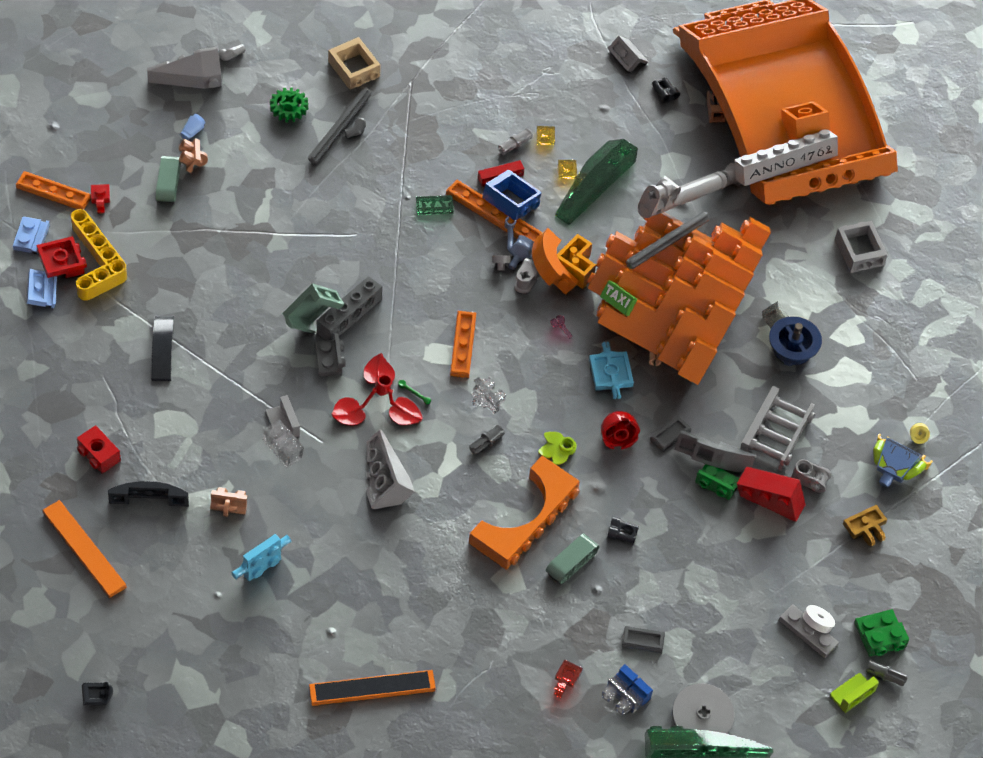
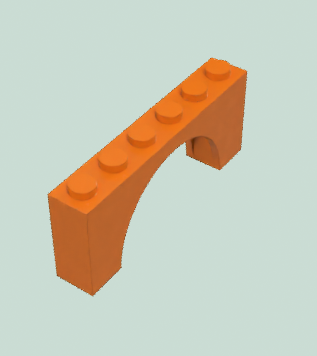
M541 456L530 468L529 479L537 485L544 499V507L540 514L531 522L514 528L496 527L482 520L470 532L469 544L506 570L511 564L515 565L518 562L521 553L529 550L532 541L535 538L541 537L544 528L547 525L550 526L555 521L556 515L559 512L562 513L566 509L568 502L571 499L574 500L580 492V481L544 456Z

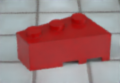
M746 466L737 482L741 497L797 522L806 505L799 479Z

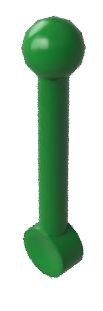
M400 380L398 382V386L400 388H405L411 393L415 394L416 396L424 400L425 404L428 405L431 403V399L429 397H424L423 395H421L420 393L406 385L405 380Z

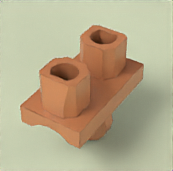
M195 138L190 142L184 139L179 145V150L182 151L179 162L186 164V171L191 173L194 165L201 167L208 162L207 154L200 151V140Z
M218 487L216 491L212 490L210 509L223 511V516L228 517L229 512L245 515L247 511L246 492L238 490L235 494L228 493L226 488Z

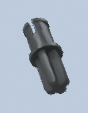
M496 425L489 432L481 434V437L469 446L470 451L478 454L487 446L491 447L494 441L505 434L502 427Z
M870 660L866 672L883 678V681L888 680L900 686H904L907 681V675L891 669L889 665L887 667Z

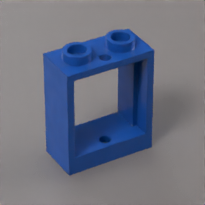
M507 170L485 184L482 198L515 221L526 216L531 210L538 208L542 193L512 171ZM509 189L523 199L524 202L518 205L502 192Z

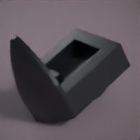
M109 682L82 684L83 705H106L113 695V687Z

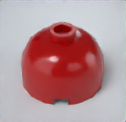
M612 412L604 418L601 424L602 440L610 449H614L617 446H621V449H626L635 444L639 439V425L634 416L628 412Z

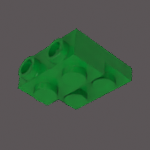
M893 609L855 618V626L869 657L873 655L882 656L889 651H901L907 647L909 637L902 622H898Z

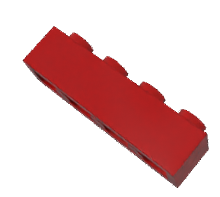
M521 160L478 171V180L481 186H485L486 183L507 170L521 177L524 176L525 168Z

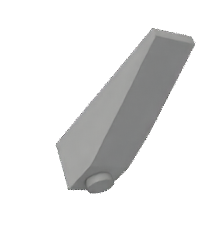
M217 47L199 49L194 51L193 55L187 57L184 55L179 56V60L174 62L166 61L147 68L148 83L202 89L222 86Z
M379 429L367 441V462H369L370 471L367 472V479L370 480L367 496L372 509L400 505L415 492L409 475L385 434Z

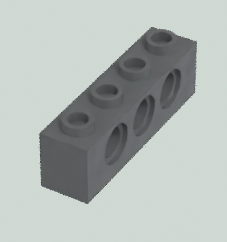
M368 276L342 298L344 306L340 310L330 308L317 319L316 333L324 340H334V334L342 335L382 300L383 287Z

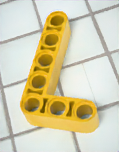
M82 209L74 210L71 214L72 229L100 265L99 268L79 277L76 281L78 297L81 300L87 301L124 283L127 280V269L123 259L88 213Z

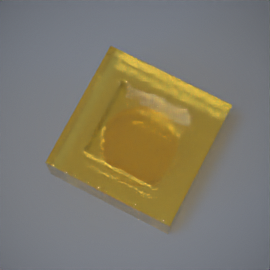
M537 126V144L555 145V126Z
M558 160L559 178L577 179L576 160Z

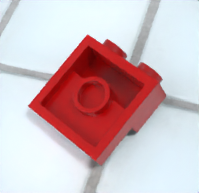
M73 236L36 245L38 255L48 278L65 274L66 278L84 274V268H87L86 260L84 257H81L80 245L75 243Z

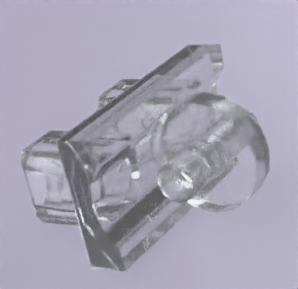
M479 377L474 379L476 385L473 388L472 396L474 399L472 404L475 407L481 405L483 408H486L488 406L495 414L499 411V406L506 400V394L502 390H498L495 393L491 391L495 388V383L490 377L483 380Z

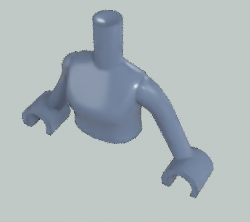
M508 216L505 219L504 226L508 229L507 249L513 256L508 267L515 270L519 261H524L525 258L533 260L531 252L534 241L519 235L517 241L513 244V228L515 227L516 220L513 224H509Z

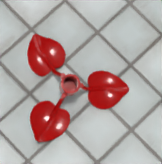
M382 353L373 357L364 368L363 377L366 382L375 384V387L364 403L359 406L358 401L354 398L344 397L337 401L332 412V417L337 422L347 426L358 425L366 417L362 409L373 395L377 393L380 396L389 394L392 407H390L388 413L394 423L407 426L419 423L423 419L419 408L410 399L398 397L395 402L393 401V390L390 388L395 379V371Z

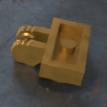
M877 505L843 521L844 527L853 539L863 535L864 540L869 546H873L876 543L870 533L871 530H873L874 535L880 542L886 538L880 526L886 524L887 518Z

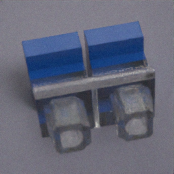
M624 664L613 678L608 679V684L602 691V697L607 702L616 697L619 702L615 708L621 715H624L629 711L634 713L651 700L653 689L641 678L638 679V675Z

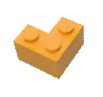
M577 234L557 256L561 264L579 280L577 286L583 289L588 284L587 280L592 272L595 274L596 264L589 260L592 243Z

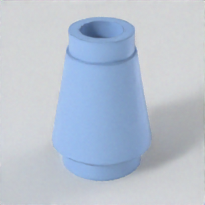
M198 114L190 116L180 133L181 137L189 141L190 138L204 128L205 120Z

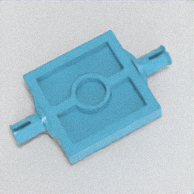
M603 342L602 353L589 355L595 390H612L613 399H620L619 389L633 387L634 384L627 351H611L610 343Z
M274 534L243 555V563L239 568L231 572L232 576L237 579L244 574L248 581L260 577L266 569L274 567L281 560V549L291 542L290 537L285 535L280 539Z

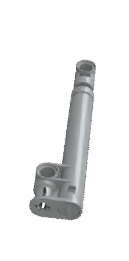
M732 162L723 171H717L681 186H678L667 176L663 177L656 186L650 185L645 189L637 206L639 215L643 218H650L721 190L733 183L736 186L741 185L735 179V165Z

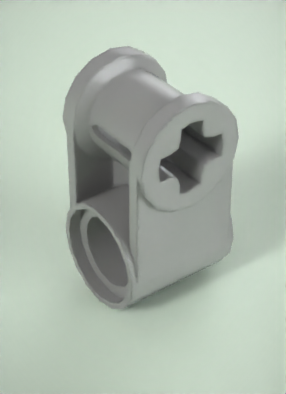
M525 258L516 274L517 281L514 287L519 293H528L540 278L533 260Z
M805 459L799 460L796 463L792 473V478L799 479L801 485L818 493L826 490L827 480L832 476V473L827 468L820 467Z

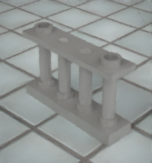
M772 386L746 433L740 449L747 452L750 449H756L780 460L778 470L782 472L785 465L789 466L793 457L791 453L807 423H811L814 419L815 413L813 409L815 404L811 403L807 411L780 400V397H778L779 388ZM772 407H779L802 417L800 425L773 414V411H771ZM770 420L794 431L795 434L792 439H789L765 428L764 422ZM762 434L788 446L785 453L783 454L757 442V435L761 436Z

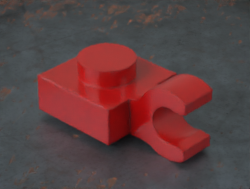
M109 184L91 185V203H96L97 213H105V203H110Z

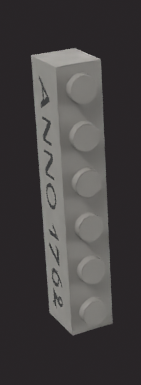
M821 130L818 133L805 135L797 140H790L788 143L774 145L766 150H759L751 155H743L741 158L734 160L735 179L742 185L747 186L838 156V137L829 130Z

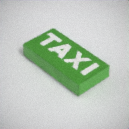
M608 280L600 295L602 299L627 316L630 315L638 300L610 280Z

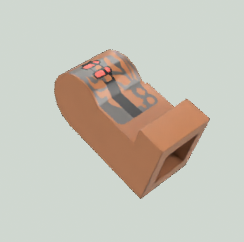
M707 91L709 123L725 122L726 117L713 91ZM714 113H721V116L714 117Z

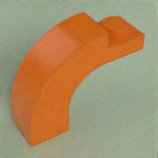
M547 228L533 243V262L542 279L549 286L551 284L556 285L566 295L578 284L579 280L559 261L557 247L561 239Z

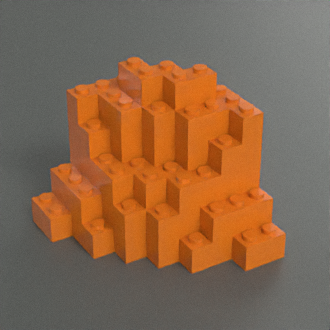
M662 212L650 218H644L646 222L643 227L639 226L634 240L617 231L614 235L610 234L605 245L607 251L605 254H600L596 262L597 271L595 274L592 272L587 280V283H589L588 289L601 295L608 280L637 298L638 300L629 316L624 315L602 299L597 308V323L658 355V360L678 370V375L699 385L717 353L718 345L736 315L735 311L745 295L744 291L754 276L753 271L763 256L762 248L771 234L770 227L750 217L748 221L744 220L740 227V232L722 222L720 226H715L711 234L712 237L695 229L636 268L629 269L626 264L627 259L684 224L680 220Z

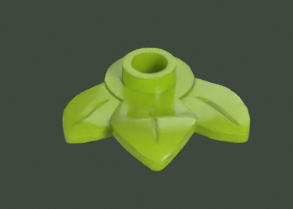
M545 432L544 437L547 444L542 446L538 453L545 458H552L553 463L556 465L563 464L568 460L569 455L575 453L577 445L571 437H564L559 432Z

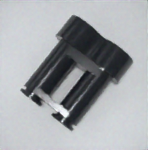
M667 77L652 82V86L659 94L658 97L663 103L679 98L680 92L676 87H673Z
M613 516L607 538L614 540L617 538L630 543L633 542L634 544L636 539L635 532L637 534L639 526L621 521V518ZM623 529L632 532V534L629 535L621 532L620 530Z

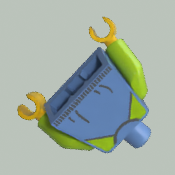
M878 434L873 449L874 463L877 465V471L883 474L879 480L881 485L889 488L893 479L902 483L903 480H910L924 470L929 469L933 461L926 462L924 460L925 455L920 459L921 454L901 445L888 436L887 439H881V434Z

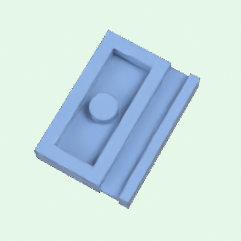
M22 217L13 243V250L28 253L37 252L36 245L42 244L45 241L50 226L49 221L43 222L41 219Z
M30 269L28 273L27 304L43 307L48 305L54 308L56 304L57 276L48 278L45 271Z

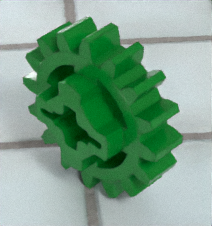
M284 87L282 92L277 90V95L272 94V99H270V112H273L274 117L279 116V120L284 118L286 122L289 119L295 122V118L301 120L302 115L306 116V110L309 109L308 98L305 97V93L300 94V89L293 91V87L290 90Z

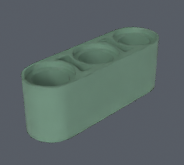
M161 157L156 187V201L175 202L181 166L179 157Z
M583 533L549 563L546 572L560 584H563L595 556L600 546Z

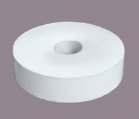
M810 605L803 613L805 622L819 632L829 633L835 625L833 617L818 606Z

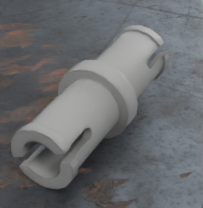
M526 128L519 134L510 136L509 140L498 145L499 152L505 156L513 149L520 148L521 144L533 138L531 130Z

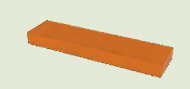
M26 171L22 173L16 183L17 189L75 209L84 210L91 199V194Z
M458 311L450 376L469 378L476 312Z

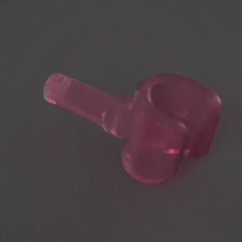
M558 315L556 319H551L550 323L553 327H560L569 339L573 337L564 324V316Z

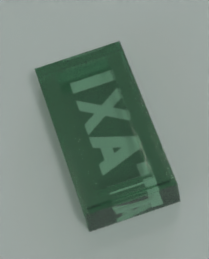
M452 195L416 197L417 215L454 214Z

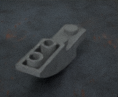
M683 430L679 434L674 449L692 456V460L741 473L744 472L746 466L752 468L756 457L755 454L723 442L717 444Z

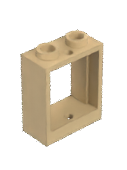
M359 37L328 50V62L350 90L380 77V63ZM360 54L369 66L351 73L343 61Z

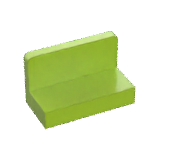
M858 673L832 691L830 697L846 713L876 692L879 682L874 676L867 680L861 673Z

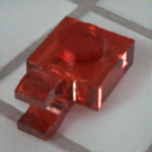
M564 660L555 675V679L559 682L555 687L554 695L562 698L567 685L573 688L583 668Z

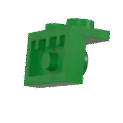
M705 464L702 470L697 472L695 482L702 488L713 491L719 497L730 500L738 488L737 482L739 478L720 468Z

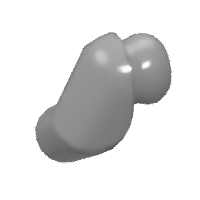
M239 44L228 50L221 49L218 54L221 60L228 61L245 52V47Z

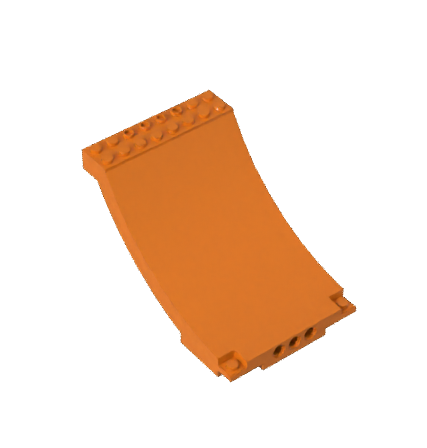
M762 0L705 13V20L673 28V33L680 38L681 47L696 63L715 94L734 136L741 157L757 153L759 150L772 148L774 145L788 143L790 140L803 138L805 135L818 133L821 130H829L837 135L838 156L750 184L751 193L763 203L770 205L776 203V201L791 200L792 197L807 196L812 192H824L829 188H840L845 184H856L861 180H873L878 176H889L891 173L898 172L897 151L886 144L881 124L861 74L847 47L829 22V11L813 0H789L776 4L770 0Z

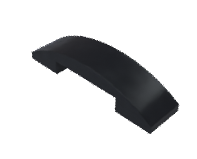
M155 316L152 381H171L174 316Z
M138 481L121 484L108 490L109 504H129L130 498L168 499L169 506L189 507L188 492L166 483Z

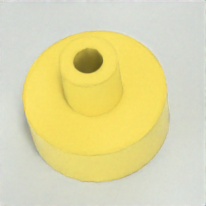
M917 423L911 427L910 436L913 442L923 444L928 441L930 432L925 424Z

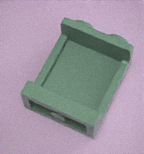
M311 284L282 314L290 328L314 334L316 329L313 322L328 307L340 310L344 303L336 290Z

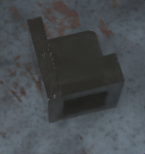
M778 301L762 311L763 319L770 328L778 320L789 317Z

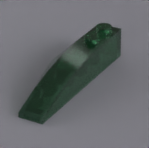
M625 139L607 141L585 162L557 209L555 216L570 225L636 162L638 148Z
M651 726L644 734L646 758L770 757L773 754V748L731 734L709 730L683 729V726H672L670 729H662V726Z

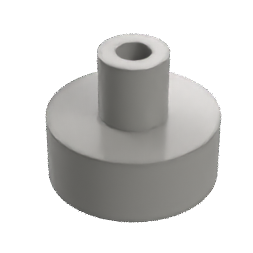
M492 255V263H497V270H505V263H510V256Z

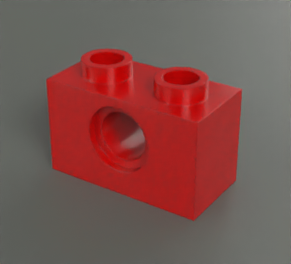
M96 425L77 437V450L80 455L86 456L89 459L90 465L94 469H98L102 474L121 462L120 450Z

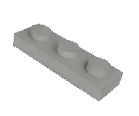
M793 604L779 617L781 623L824 658L839 644L829 633H822L810 627L803 619V612Z

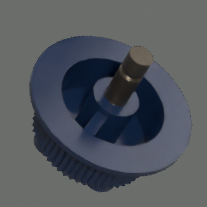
M791 316L782 318L774 323L769 333V341L777 358L784 362L785 365L792 366L804 364L815 356L821 348L822 336L819 329L809 320Z

